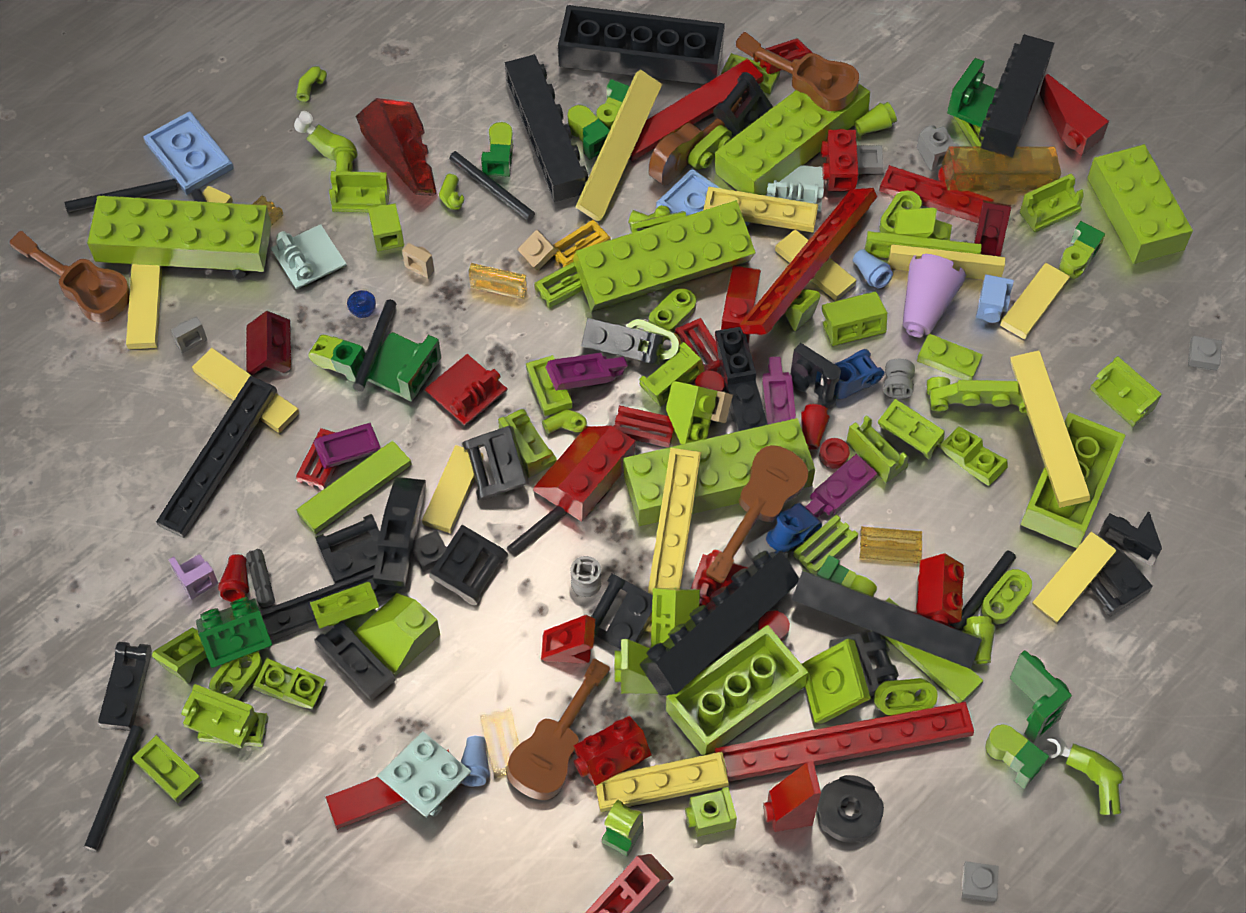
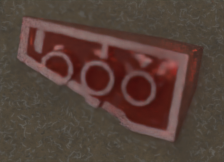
M375 98L356 115L361 133L415 195L434 196L437 192L432 167L426 162L425 155L429 153L428 147L422 143L421 135L425 133L424 127L414 104L411 102Z

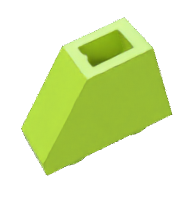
M672 381L666 411L680 444L707 438L718 391Z
M621 639V651H615V682H621V694H658L639 665L648 657L646 653L650 648L629 639Z

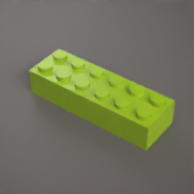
M859 84L858 92L848 106L839 111H827L817 106L807 94L795 90L715 151V174L737 191L766 195L768 183H774V180L780 182L821 151L822 141H827L828 130H848L855 125L854 121L869 112L870 91Z
M97 196L87 244L95 262L224 270L239 269L243 271L264 272L272 224L267 205Z
M735 200L577 250L573 261L590 310L593 312L748 262L756 252L738 202Z
M798 418L623 458L624 478L638 526L659 522L670 448L701 452L692 514L738 504L742 489L749 482L750 469L756 454L762 448L770 445L783 447L800 457L808 469V478L804 488L813 486L815 466Z

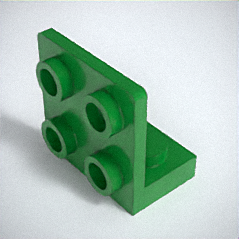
M974 58L952 89L947 114L981 127L986 118L988 108L992 104L996 88L983 83L985 74L982 71L985 61Z
M391 332L380 347L368 381L412 402L441 359L439 339L428 334L423 343L417 344Z
M248 597L237 599L230 603L231 607L221 611L218 608L210 609L200 614L201 618L196 620L198 634L211 668L272 646L255 598L251 600Z
M1024 650L1017 659L1010 679L1035 703L1032 707L1034 711L1027 718L1029 724L1024 733L1034 743L1061 719L1072 694L1062 680L1054 678L1045 669L1043 662L1038 657L1031 656Z

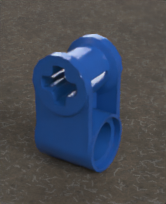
M862 349L852 356L835 363L841 370L840 379L844 380L836 383L834 392L836 399L847 398L864 388L875 385L883 378L884 370L875 365L870 358L871 353L869 350Z
M797 503L778 515L777 524L774 529L767 533L766 541L774 550L788 552L815 534L822 527V522L801 503Z

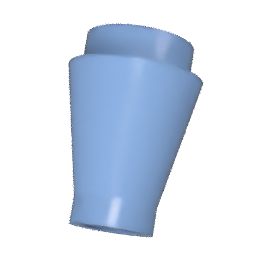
M864 249L859 250L854 255L853 262L857 265L869 286L879 289L890 282L893 272L889 264L869 254Z
M470 736L466 741V747L461 759V763L471 770V773L461 782L466 786H482L490 776L486 739L481 736Z

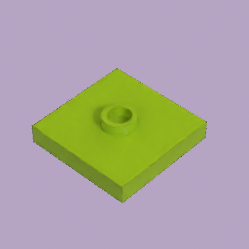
M846 639L801 663L808 671L805 688L815 723L823 724L871 699L854 640Z

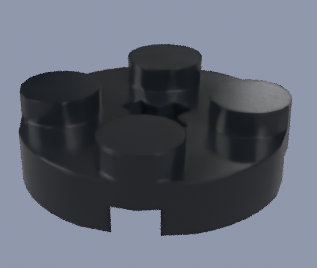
M844 775L826 784L821 790L817 807V815L822 830L828 832L833 838L844 842L866 841L878 829L884 812L882 798L875 791L873 784L855 775ZM849 801L854 802V808L859 810V813H853L852 816L846 815L845 811L841 809V805L847 806Z

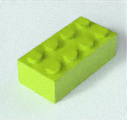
M1145 144L1095 157L1087 179L1132 263L1137 264L1184 251L1193 229Z
M1069 412L1065 419V425L1090 494V501L1059 508L1045 467L1020 525L1078 548L1126 435Z
M766 625L701 671L677 694L666 696V712L702 756L713 754L715 748L723 747L803 689L806 685L808 671L773 630Z

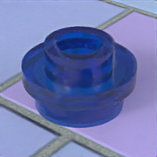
M360 290L349 296L347 307L354 316L366 318L373 313L376 307V300L372 293Z

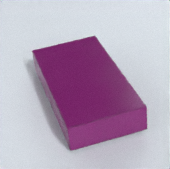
M371 422L316 438L313 442L324 469L372 455L381 449Z

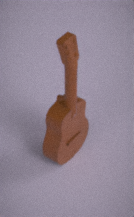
M743 32L736 40V48L753 58L756 56L792 74V87L799 92L807 94L817 106L824 110H842L853 101L858 92L859 73L852 65L844 62L830 61L815 53H809L802 59H794L791 62L762 48L761 44L747 32Z
M740 97L739 100L732 107L731 110L733 113H735L742 104V97ZM717 118L703 131L691 123H686L677 132L664 137L652 153L649 162V176L664 186L670 184L688 165V156L692 149L717 126L723 125L725 127L724 122Z
M19 231L10 240L12 248L27 258L32 257L61 276L59 285L64 296L75 301L84 316L89 320L98 323L110 321L120 314L129 303L130 288L125 277L119 272L99 268L88 259H79L70 266L63 265L40 250L38 245L23 231Z
M770 445L762 448L756 454L750 469L749 482L742 489L739 498L740 506L747 513L723 552L717 555L707 569V576L720 584L724 583L734 562L733 558L757 519L765 522L775 521L782 507L801 493L808 478V469L804 461L795 453L780 446Z
M592 659L583 677V683L559 722L547 718L542 719L537 724L532 736L520 743L511 752L506 767V774L510 783L520 792L534 799L548 800L555 797L561 791L567 776L568 761L575 754L573 745L579 742L578 736L570 727L594 687H598L610 672L609 666L597 659Z

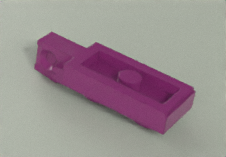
M601 353L550 360L545 368L555 390L558 391L614 381L616 377L623 375L628 365L624 357L607 359Z
M769 357V373H763L764 412L768 425L796 418L792 375H789V372H782L781 357Z
M855 454L810 495L812 501L805 508L816 518H819L824 512L828 515L832 513L835 515L875 481L878 473Z

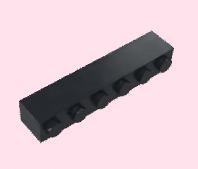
M1024 34L1020 44H1014L999 86L995 91L992 104L988 108L986 118L980 129L979 136L984 137L981 145L982 149L1013 158L1049 64L1054 42Z
M535 54L505 62L506 81L553 201L558 202L580 196L585 182L589 178L585 166H580V153L577 145L571 144L572 135L568 124H563V111L560 104H555V92L552 84H547L546 82L547 72L544 64H539Z
M765 550L754 556L751 560L753 563L751 566L738 571L731 577L733 582L727 587L724 586L716 590L710 596L712 600L707 605L699 606L689 615L691 617L690 620L685 624L674 627L668 633L669 638L664 643H658L647 651L648 657L639 665L660 696L677 694L798 584L799 577L781 550L770 553Z

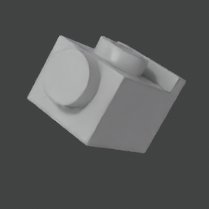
M930 125L924 128L919 134L917 149L930 171L938 170L946 164H956L960 146L958 143H954L945 126L936 128L934 125Z

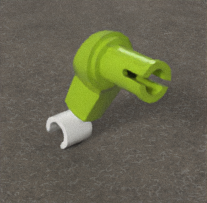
M301 111L299 118H296L294 123L295 130L300 133H309L306 139L325 157L336 161L335 171L353 172V161L358 155L353 142L343 136L333 134L320 124L316 127L312 126V115L307 111Z
M1060 737L1047 739L1050 742H1054L1058 748L1056 753L1049 749L1043 750L1049 758L1061 755L1068 757L1067 765L1086 773L1091 781H1095V784L1099 785L1100 814L1110 815L1109 801H1111V812L1113 814H1121L1119 784L1124 780L1121 769L1112 761L1093 750L1074 743L1072 748H1068Z

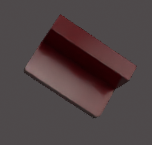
M266 310L247 325L246 372L250 375L255 374L265 366L281 373L291 369L290 319Z

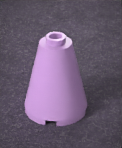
M922 254L921 259H917L916 255L912 257L909 264L903 326L907 329L906 332L909 335L921 338L923 335L930 334L963 285L966 277L965 271L961 267L959 272L952 268L954 262L932 254Z

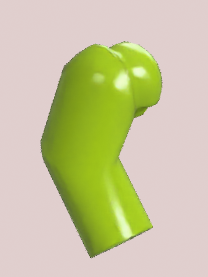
M319 66L311 67L299 79L296 98L299 101L307 102L310 98L313 83L322 84L327 77L326 71L320 69Z
M447 174L439 192V197L448 209L458 210L464 203V196H459L458 192H455L459 178L454 174Z
M662 205L658 206L655 212L650 215L632 210L628 223L670 214V210ZM654 224V225H650V226H646V227H641V228L646 229V228H650V227H653V226H656V225H659V224Z

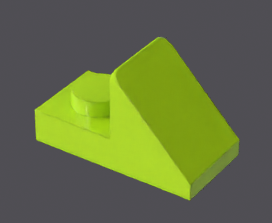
M937 208L905 209L897 211L893 234L950 241L952 225L936 219Z
M803 289L801 294L788 307L785 315L794 331L802 327L815 313L821 297L819 291Z
M194 627L162 645L152 653V657L164 669L188 684L191 682L195 665L207 658L198 630Z

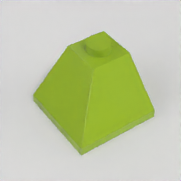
M398 593L354 632L355 636L395 677L441 635L436 617L416 599Z

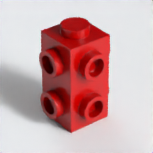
M828 130L827 141H822L821 157L826 158V163H823L822 178L827 180L828 191H850L851 189H856L858 180L856 130Z
M946 553L920 560L918 602L916 605L918 614L946 625L961 621L964 565Z
M630 715L617 720L609 727L573 745L578 757L574 760L576 769L582 778L588 776L595 786L652 756L643 730Z

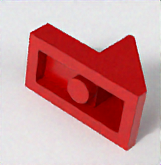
M584 615L544 630L541 660L547 662L589 663L594 643L595 618Z

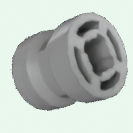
M898 358L889 360L886 363L885 374L887 379L884 382L883 391L887 396L903 399L912 395L914 384L911 379L914 377L915 366L911 361Z
M581 556L577 558L570 567L571 587L577 595L591 597L601 588V566L593 557Z

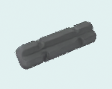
M260 549L249 551L246 557L250 567L257 602L262 608L272 606L275 603V598L264 554Z

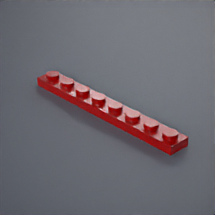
M874 188L851 189L740 323L744 334L764 335L773 329L776 322L786 313L788 307L801 294L809 281L815 277L821 266L828 261L830 255L843 242L846 235L856 226V223L863 214L869 210V207L877 198Z
M966 702L719 747L715 748L714 753L723 752L728 781L730 782L798 769L810 761H814V765H820L973 736L974 728Z

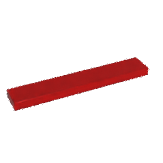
M747 58L646 120L629 159L632 162L656 148L664 137L677 132L686 123L693 125L713 113L717 104L722 103L737 85V79L743 72L750 73L758 84L764 81V75Z

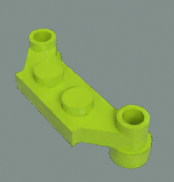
M932 377L927 380V394L930 396L931 410L935 412L948 410L949 404L963 403L965 406L993 404L996 407L1014 404L1019 406L1021 413H1027L1018 387V381L958 380L957 383L950 384V379L946 377Z

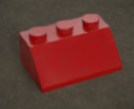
M611 425L586 426L533 487V491L556 506L562 507L567 513L582 522L623 474V458L635 455L636 441Z

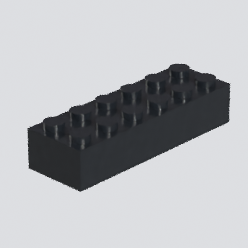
M567 5L558 42L559 67L635 76L636 72L642 70L652 78L706 84L718 77L724 45L725 23Z

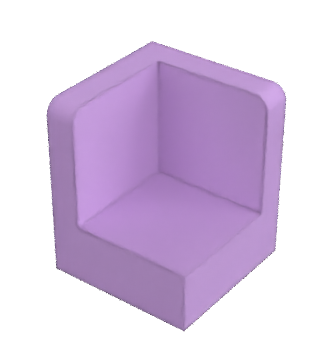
M197 555L181 565L178 564L175 557L168 559L174 573L191 599L219 584L213 569L207 561H204L201 555Z

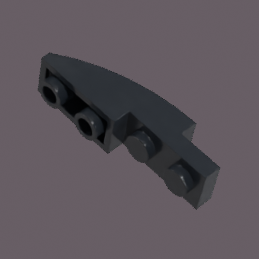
M741 327L715 331L725 393L733 395L729 410L732 422H735L737 432L768 425L756 383V371L746 334L743 333Z
M403 477L395 478L385 507L377 542L378 554L373 575L374 584L405 587L414 536L417 535L426 480Z

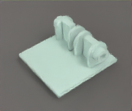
M799 166L780 182L774 180V183H768L767 196L818 204L817 213H821L824 191L822 167Z
M321 224L294 237L282 231L276 236L277 245L271 247L272 252L295 289L347 265Z
M422 731L378 774V778L427 818L429 814L435 817L441 811L442 806L439 804L471 773V770Z

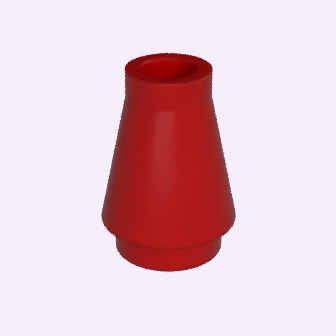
M808 404L805 406L804 411L801 412L802 432L809 450H818L820 448V442L830 419L828 408L818 404Z
M233 554L229 556L228 564L219 582L218 590L220 591V596L226 601L233 602L245 597L249 592L247 558L243 555Z

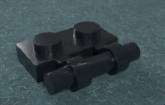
M873 631L869 632L870 642L865 644L860 633L830 640L829 648L846 639L855 641L870 696H874L876 689L879 687V681L897 680L899 676L896 665L891 663L888 655L890 649L887 640L882 639L881 634ZM868 656H876L880 668L873 669Z

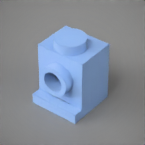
M985 274L976 318L990 323L999 322L1001 313H1007L1014 280Z

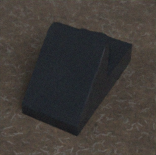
M1147 512L1138 528L1132 526L1128 520L1109 513L1098 534L1099 537L1108 542L1114 540L1122 550L1150 566H1153L1162 550L1150 512Z

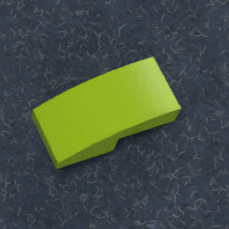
M960 426L940 444V449L969 474L988 486L1008 468L1007 459L983 447L982 438Z
M267 658L253 685V689L273 698L313 709L326 679L299 667L294 670Z

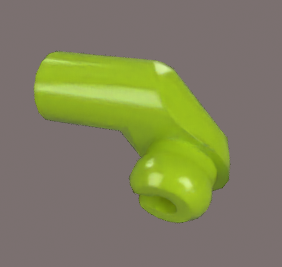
M564 410L543 420L542 424L548 434L560 428L572 432H582L587 426V420L580 413Z

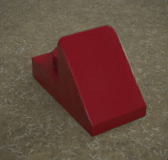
M983 200L974 238L975 244H981V255L1001 257L1011 205Z

